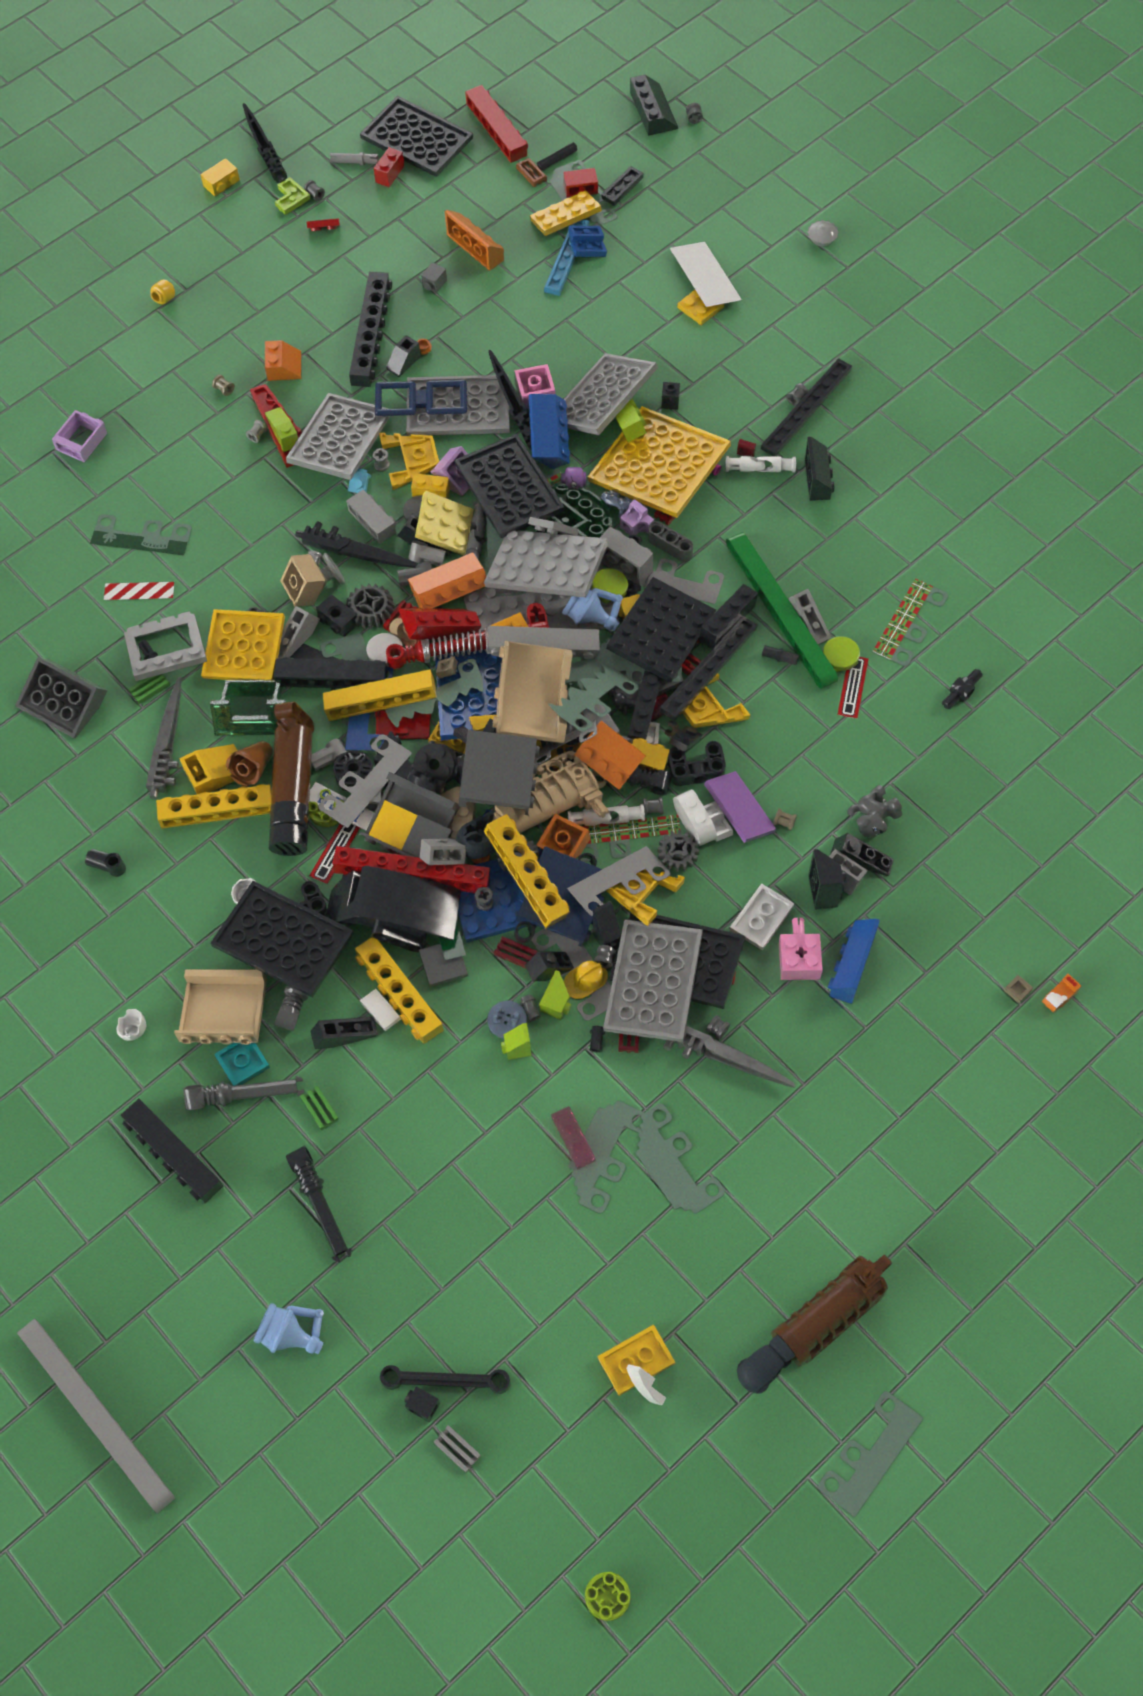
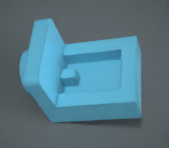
M358 468L353 478L349 481V492L359 493L364 490L367 493L368 481L371 478L367 470Z

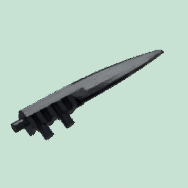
M243 103L247 122L258 145L257 149L274 181L277 183L286 181L287 173L271 141H268L257 119L248 106Z
M489 350L488 353L494 372L510 407L509 412L517 423L529 450L532 451L530 415L524 402L521 403L494 353Z
M316 521L313 528L307 525L304 532L297 530L295 533L296 537L302 538L304 545L334 554L395 566L416 568L418 563L394 553L342 537L341 534H337L339 528L336 526H332L331 531L326 533L324 529H321L323 524L319 521Z

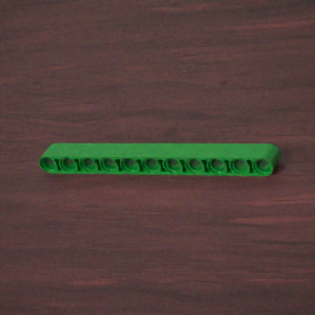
M741 532L727 538L726 545L754 590L758 592V596L795 653L799 655V659L818 688L822 689L838 682V676L833 666L746 534Z

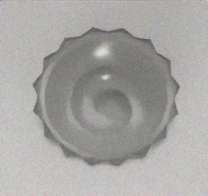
M821 220L811 223L807 233L814 244L828 246L838 237L839 231L834 223Z

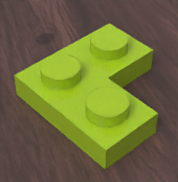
M289 177L286 181L278 184V190L284 196L275 201V206L287 215L310 200V194Z

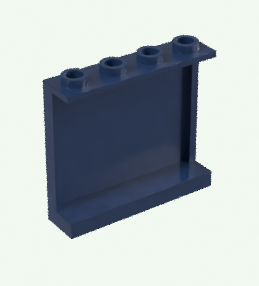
M544 847L538 863L547 871L549 880L556 885L558 894L562 900L564 899L567 902L570 912L563 920L545 928L527 898L524 897L515 921L520 923L525 920L579 942L578 946L581 947L583 942H587L590 937L591 931L588 929L590 924L593 925V916L582 907L567 888L602 869ZM534 884L537 889H543L540 884ZM601 892L600 894H598V895H596V896H597V898H598L601 902H603L604 897L601 896V895H602V892ZM545 900L547 905L553 906L550 900ZM590 902L588 904V908L591 911L600 906L597 902Z

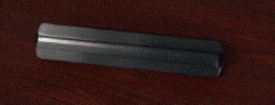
M572 142L537 162L538 168L542 171L578 150L577 145Z

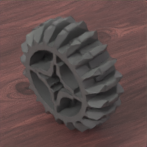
M368 583L367 587L361 584L360 589L355 587L354 592H350V597L346 600V606L357 613L355 624L357 627L362 625L363 629L369 626L372 630L373 626L379 628V624H385L386 620L391 618L390 615L394 612L393 609L395 607L390 592L385 590L383 586L378 588L377 584L371 586Z

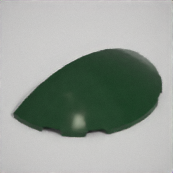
M555 483L554 487H552L563 504L564 511L545 520L579 529L578 536L600 538L609 527H612L609 507L599 496L582 487L579 490L569 489L563 483Z

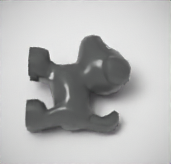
M881 785L876 786L868 795L860 798L857 804L852 805L847 810L849 816H853L858 811L866 814L858 817L856 823L860 833L867 838H874L886 832L887 825L883 820L884 818L890 816L893 819H898L902 816L901 803L897 798H892L886 802L883 798L886 791Z

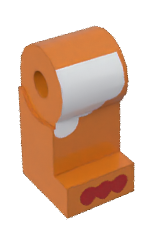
M1067 974L1044 997L1042 1003L1055 1013L1078 993L1081 985L1071 975Z

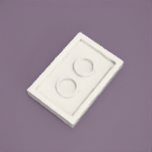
M761 883L729 930L733 933L744 935L746 941L763 951L793 909L794 903Z

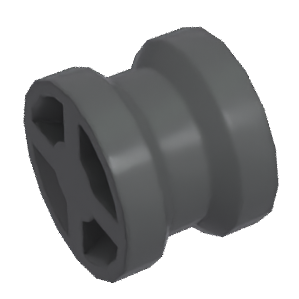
M691 103L686 107L687 119L690 123L697 124L702 121L703 113L700 104Z
M600 945L594 962L600 963L602 968H612L614 964L613 958L616 957L617 951L610 946Z
M715 1015L709 1023L706 1032L713 1033L718 1040H721L728 1031L730 1023L722 1021L720 1016Z

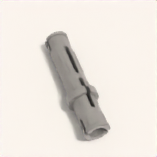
M360 152V154L330 153V157H332L330 158V163L377 164V159H379L378 154H364V152Z

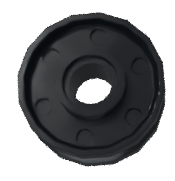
M348 751L341 754L334 762L333 767L337 785L344 791L347 790L339 785V781L347 772L356 771L354 772L356 775L365 779L373 770L371 759L360 751ZM352 776L347 777L344 781L347 787H353L357 782L356 778Z

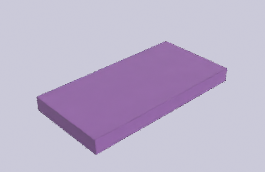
M736 771L705 782V787L744 843L775 832V826Z

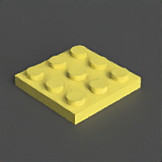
M425 491L422 496L415 538L464 556L474 509Z

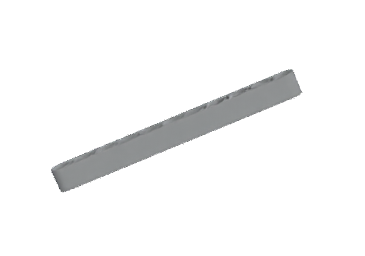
M34 1318L17 1334L148 1504L158 1514L175 1499V1496L45 1329Z

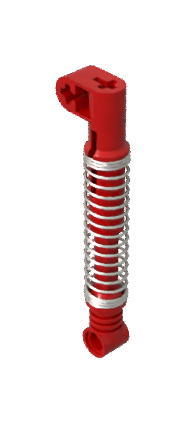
M532 603L527 607L528 627L549 628L543 605ZM485 628V631L482 632L479 629V632L475 633L473 631L471 634L467 632L466 637L461 633L462 638H458L456 633V639H453L452 635H450V640H447L446 636H444V641L442 642L440 637H438L439 642L436 643L434 638L432 639L433 643H429V639L427 641L426 639L419 640L414 644L415 646L410 644V647L405 645V648L399 644H391L386 649L387 664L393 669H399L406 664V661L411 663V660L413 662L417 660V662L428 663L430 662V657L435 661L436 656L441 660L442 654L447 659L448 653L450 657H453V652H455L457 657L459 656V651L464 656L465 650L468 655L471 652L476 654V651L482 653V650L486 651L487 629Z

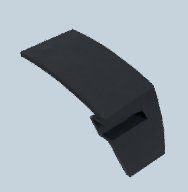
M363 866L361 872L351 871L331 890L326 917L338 923L349 922L371 927V936L373 938L412 952H419V950L425 948L427 933L451 941L454 939L461 890L405 873Z

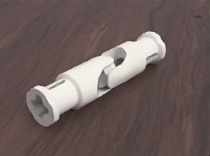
M726 456V472H729V470H740V472L792 471L795 473L796 457L781 458V456L755 458L741 456L740 458H729V456ZM764 460L771 462V466L765 468Z
M640 804V806L628 807L627 805L607 807L609 813L604 818L599 817L593 809H584L581 812L568 811V820L585 826H594L600 823H627L629 820L638 819L645 821L644 805ZM610 811L617 812L618 816L611 820Z

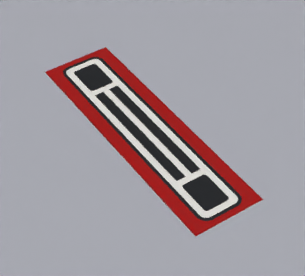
M859 657L858 664L846 670L837 715L858 718L869 658Z
M340 823L309 876L328 884L334 874L332 862L336 846L349 848L360 827L352 823L347 828Z

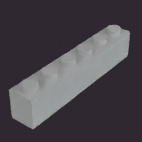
M488 626L486 632L487 654L499 656L500 647L504 646L505 641L571 650L572 658L584 657L585 659H593L597 657L600 651L599 630Z

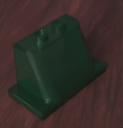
M226 680L221 700H211L210 702L214 735H275L278 720L275 716L274 707L276 704L286 703V700H281V680Z

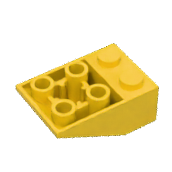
M234 744L196 750L179 758L196 794L202 792L210 793L234 782L230 777L232 774L226 768L228 757L233 752L238 751Z

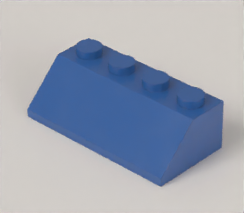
M529 394L532 458L551 469L569 464L570 451L568 445L566 400L556 394Z
M879 919L855 920L853 927H848L845 936L849 938L847 944H842L839 953L843 955L841 961L837 960L834 967V972H837L835 978L831 977L828 989H831L830 997L852 1004L880 922Z

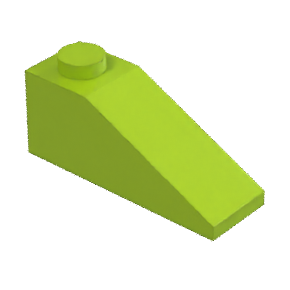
M281 407L265 412V416L283 452L291 450L298 440L297 432L291 420Z

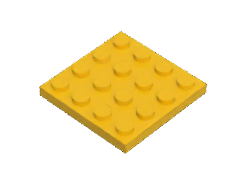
M214 609L205 652L207 662L203 663L202 678L274 683L276 658L279 655L285 621L284 613Z

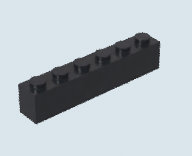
M285 657L276 658L274 679L277 687L343 689L387 679L388 670L386 661L291 659Z
M139 1098L120 1115L124 1120L122 1125L129 1132L133 1130L137 1134L135 1138L143 1146L147 1144L151 1148L148 1151L156 1160L160 1157L164 1161L162 1166L169 1173L173 1171L177 1175L175 1179L183 1187L187 1185L191 1189L189 1193L196 1201L201 1199L206 1203L224 1187L206 1165Z

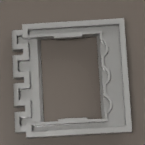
M188 611L178 614V618H175L173 615L160 619V623H157V620L144 623L142 628L139 625L127 628L124 636L135 681L207 662L195 614H191ZM188 624L189 636L193 647L140 661L142 659L135 638Z

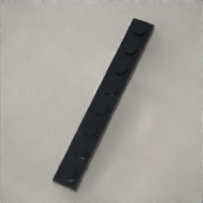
M838 358L762 443L761 450L771 456H777L851 372L852 365Z
M742 616L660 707V712L675 721L757 630L758 625Z

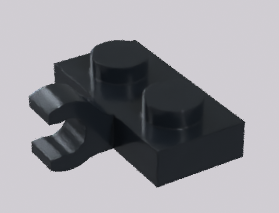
M670 721L667 724L672 727L673 731L667 729L664 732L667 736H671L669 744L684 752L698 743L703 735L694 727L686 726L680 730L675 721Z

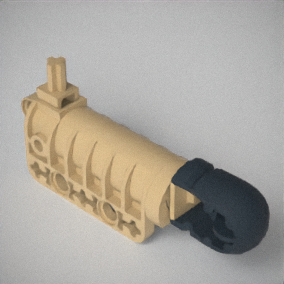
M565 752L538 765L537 774L542 775V778L535 777L536 774H533L532 779L536 780L535 791H531V797H534L533 808H529L528 815H525V809L495 805V811L492 810L486 813L485 817L480 816L464 824L456 835V841L466 845L465 857L480 859L496 852L484 832L487 824L505 814L515 821L516 829L519 833L576 805L579 808L585 807L587 810L593 808L599 817L604 818L609 813V810L602 803L603 794L599 789L606 785L607 780L596 781L595 776L601 775L594 770L590 771L586 764L574 755L576 752ZM567 758L570 760L574 759V762L567 761ZM552 766L559 767V770L553 772L549 768ZM503 835L506 840H511L508 835Z

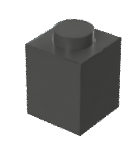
M433 262L421 275L422 286L435 293L447 281L446 269Z

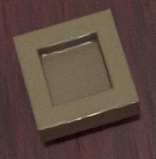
M455 656L438 661L436 674L439 679L456 673L458 661Z
M1017 975L1005 987L1004 991L1016 1002L1020 1003L1032 991L1033 987Z

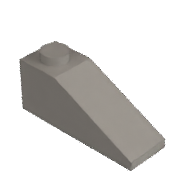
M809 589L788 598L817 644L831 638Z
M295 606L282 632L278 658H289L312 635L320 619Z

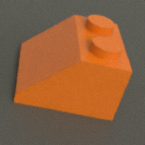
M282 340L265 341V371L267 380L301 379V350Z
M555 814L538 841L537 847L542 850L544 847H548L576 859L582 854L590 840L589 830Z

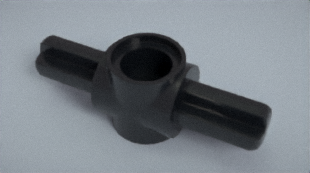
M974 669L967 677H959L955 680L950 688V694L942 701L945 709H951L958 701H966L970 698L975 690V684L983 676L981 670Z

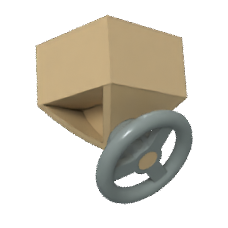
M327 553L323 554L327 567L324 566L321 569L310 554L291 556L280 581L294 606L314 605L327 581L334 577L340 584H345L343 575Z

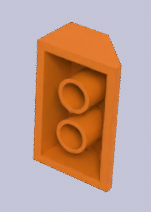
M600 721L597 725V734L584 741L574 754L619 790L646 757L644 753L603 721Z

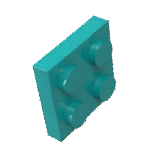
M232 1043L214 1054L233 1086L242 1085L270 1068L256 1043Z

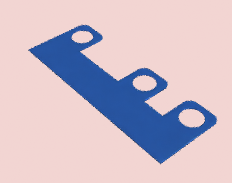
M387 667V670L390 673L389 677L387 678L389 679L393 677V668ZM370 712L349 717L345 750L375 751L370 746V740L382 734H367ZM385 739L381 740V745L378 747V749H380Z

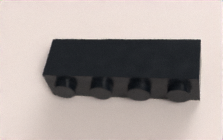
M743 584L701 627L699 641L713 649L741 617H746L755 607L758 592Z

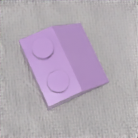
M462 446L451 448L431 471L433 476L449 477L450 490L460 496H463L469 489L454 461L468 454Z

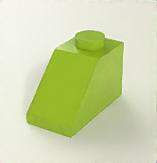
M556 970L539 1003L540 1012L562 1020L564 1014L568 1015L572 1004H570L569 994L561 974Z
M522 1023L503 1034L504 1041L501 1042L503 1054L507 1053L508 1060L531 1056L527 1023Z

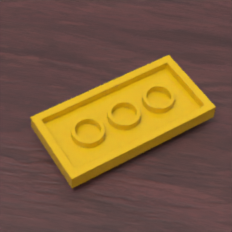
M584 191L548 208L537 211L530 215V220L547 236L601 212L602 209L601 205L587 191Z

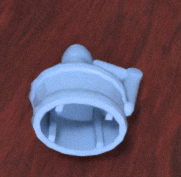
M593 588L588 591L586 597L571 596L562 613L563 615H568L576 625L599 623L604 625V628L607 630L615 631L620 623L616 618L623 597ZM599 597L614 601L610 616L602 608Z
M270 1303L253 1341L255 1343H262L270 1349L271 1353L287 1348L299 1347L305 1348L308 1353L319 1354L324 1343L319 1339L324 1312L321 1309L315 1310L297 1306H288L286 1309L276 1307L274 1303ZM295 1315L314 1318L312 1336L305 1333L299 1326Z

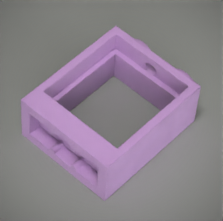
M75 410L52 438V441L57 451L85 462L106 436L107 431L102 420L92 418L84 412L81 413ZM80 425L93 431L82 446L69 440Z

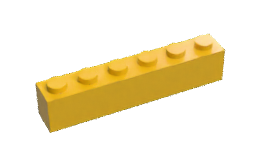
M431 670L323 693L324 711L329 721L437 698L435 680Z

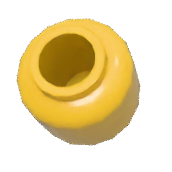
M160 280L151 287V298L158 304H166L175 297L174 286L167 280Z

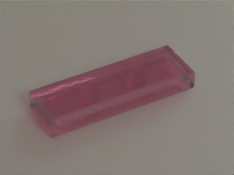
M568 1106L551 1114V1118L577 1170L595 1162L596 1158L571 1108Z

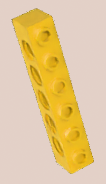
M259 784L254 787H239L232 790L222 789L218 792H202L197 795H182L175 798L165 797L161 800H156L158 822L161 829L270 814L272 789L270 784Z
M505 814L488 823L484 832L545 928H548L566 918L570 912L569 906L564 899H561L556 885L549 880L545 868L541 867L538 863L536 854L527 846L525 837L522 834L520 835L516 829L515 821ZM503 835H508L511 840H506ZM514 851H518L522 856H516ZM524 868H530L532 873L526 872ZM534 884H540L543 889H537ZM545 900H550L553 906L547 905Z
M371 937L355 948L357 954L355 956L356 961L361 967L363 965L366 967V973L371 981L376 980L379 984L377 988L383 996H388L390 999L388 1001L394 1010L398 1009L401 1013L400 1018L405 1025H410L412 1028L411 1033L417 1041L420 1039L425 1044L444 1031L441 1021L377 939ZM374 959H379V960H380V961H379L378 963H376V964H372V963H371V961L374 960ZM384 974H391L388 978H382ZM396 988L402 989V991L399 993L393 992V990ZM407 1003H413V1006L410 1008L404 1007ZM417 1018L425 1019L421 1023L415 1022Z

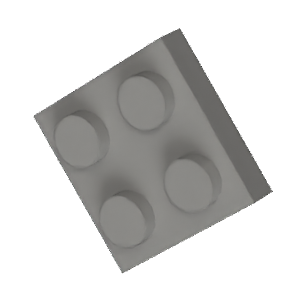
M530 517L528 523L534 525L535 530L545 532V529H547V533L550 534L559 533L561 535L578 536L579 529L557 522Z

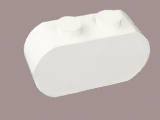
M691 789L673 798L677 815L690 837H695L694 842H698V847L717 838L715 826L694 790Z

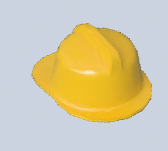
M585 961L570 971L563 982L570 997L583 999L606 984L608 972L606 968L601 967L600 963Z

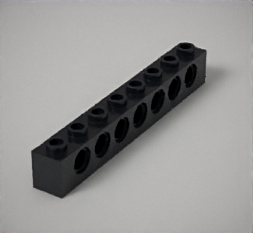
M369 271L349 372L351 386L371 387L372 380H375L374 368L378 366L377 354H380L379 341L383 339L382 328H385L384 315H387L388 311L386 304L390 302L389 290H392V280L389 279V273Z

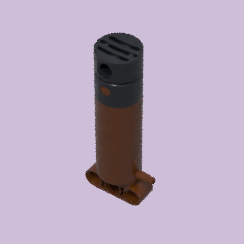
M293 701L276 704L274 707L278 727L275 730L268 848L271 852L283 856H297L305 853L308 843L307 830L314 723L311 717Z

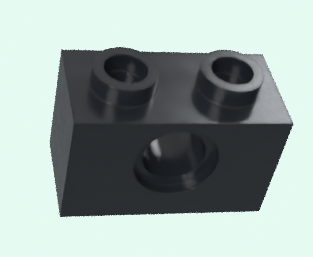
M332 594L316 607L319 621L329 625L336 634L339 633L345 637L357 626L355 624L357 613Z

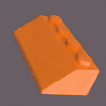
M450 210L445 211L447 235L489 271L504 261V249L500 244L494 242L489 235L482 232L478 226L476 227L469 218L464 217L461 213Z
M470 553L407 580L419 608L432 609L485 587L484 581L487 576L474 553Z

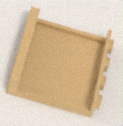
M185 970L184 977L187 985L179 1030L174 1032L178 1041L183 1044H191L192 1042H201L203 1044L258 1043L267 984L265 973L259 970Z

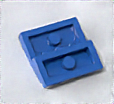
M569 226L570 241L575 257H606L607 250L603 243L604 234L600 226Z

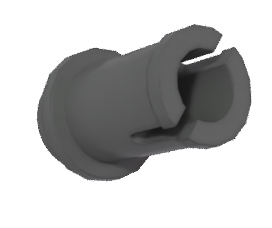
M532 995L522 997L520 1003L525 1009L529 1022L541 1017L535 1004L536 999Z

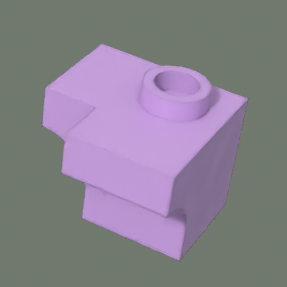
M634 499L630 503L628 510L620 517V528L629 535H636L640 532L648 533V526L654 522V519L648 515V509Z

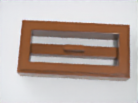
M530 158L516 164V169L533 187H536L537 183L540 185L542 181H547V176Z

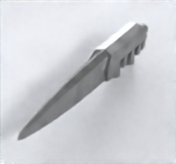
M178 677L174 685L153 749L146 789L151 792V799H157L158 793H166L168 785H176V778H170L168 772L171 769L179 768V761H173L172 754L179 715L182 677Z
M686 1026L684 1042L666 1040L663 1047L665 1050L670 1051L673 1044L676 1043L681 1049L685 1047L682 1056L686 1059H689L692 1051L697 1052L696 1055L698 1056L703 1052L705 1057L711 1060L714 1059L775 1083L795 1087L792 1081L760 1061Z

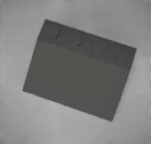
M37 657L15 707L72 738H76L99 709L108 690L50 659Z

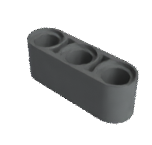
M652 522L648 526V541L682 562H688L692 559L693 542L660 522Z

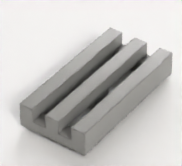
M449 1425L433 1442L465 1473L481 1457ZM450 1433L474 1456L473 1459L462 1451L447 1435ZM443 1440L468 1462L466 1466L441 1443Z

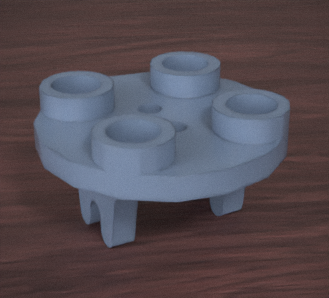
M614 490L602 493L601 498L609 509L611 505L620 509L619 518L628 510L630 503L633 501L627 496H620V493H616Z
M506 1000L497 1003L488 1013L487 1022L489 1030L497 1037L504 1039L503 1034L522 1023H527L525 1010L514 1001Z

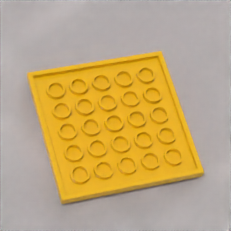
M641 406L639 411L647 424L644 426L646 434L627 442L623 432H621L588 475V481L605 489L614 490L622 496H627L632 500L635 499L639 503L678 518L729 449L731 442Z

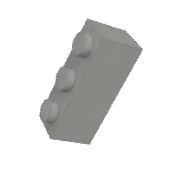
M362 490L346 500L348 511L379 544L396 534L394 518L388 516L381 505L378 506L371 494H367Z

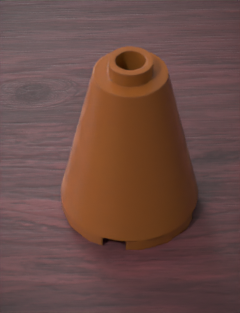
M260 741L233 752L226 760V768L232 774L230 777L236 783L243 786L256 784L273 755V749L269 743Z

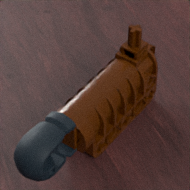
M859 1255L854 1261L840 1272L837 1278L828 1282L827 1286L823 1290L818 1291L810 1301H806L801 1309L793 1312L787 1321L782 1322L771 1331L773 1339L769 1345H764L751 1356L740 1361L737 1367V1377L741 1385L749 1392L763 1393L767 1390L769 1384L781 1373L782 1368L788 1367L792 1362L800 1367L804 1362L809 1363L885 1296L888 1286L881 1275L891 1266L892 1262L890 1259L883 1255L875 1263H872L870 1259L867 1261L863 1256Z

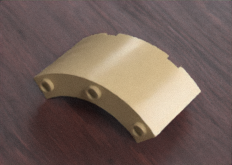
M505 641L504 646L500 647L499 657L502 658L499 688H495L494 698L498 700L497 712L493 718L492 727L496 728V733L564 743L567 721L561 718L549 704L563 706L561 698L567 699L568 690H566L565 680H569L572 651Z

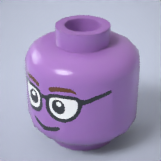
M567 467L565 473H561V483L566 484L569 489L579 490L580 487L586 486V472H583L581 467Z

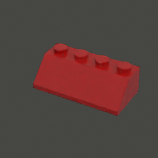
M400 608L398 610L410 640H432L433 638L438 640V637L444 640V636H446L447 640H450V635H452L453 639H456V633L458 638H462L461 633L466 637L467 632L469 634L473 633V631L477 633L482 626L477 613L466 609Z

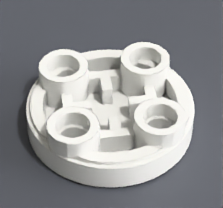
M390 633L375 635L369 640L366 648L369 660L386 661V665L389 667L386 659V649L391 644L403 646L401 640Z

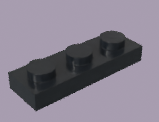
M630 166L602 193V200L615 206L643 179V173Z

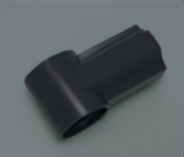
M91 849L86 854L85 864L87 866L107 871L114 877L123 875L126 870V865L117 853L108 854Z

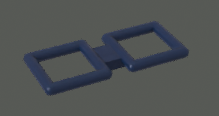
M465 380L427 381L426 390H416V383L414 381L377 382L375 384V415H415L416 408H426L428 415L467 413V382ZM460 387V407L433 408V388ZM409 388V408L382 409V389Z

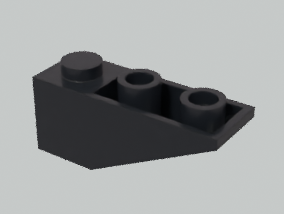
M849 833L834 840L831 853L836 849L868 871L885 876L890 875L894 861L893 858Z

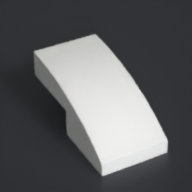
M716 801L705 805L704 808L716 829L717 838L715 841L717 842L732 836L733 829L724 818V813Z
M377 989L360 1000L364 1008L385 1031L401 1020L397 1012Z
M628 1364L626 1369L637 1390L649 1402L663 1405L666 1397L651 1387L655 1378L641 1367Z

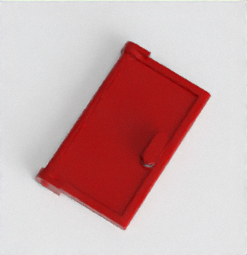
M386 710L375 711L376 734L387 736L392 731L394 735L399 734L400 739H429L431 714H421L414 711L413 718L410 719L403 716L397 728L388 718Z

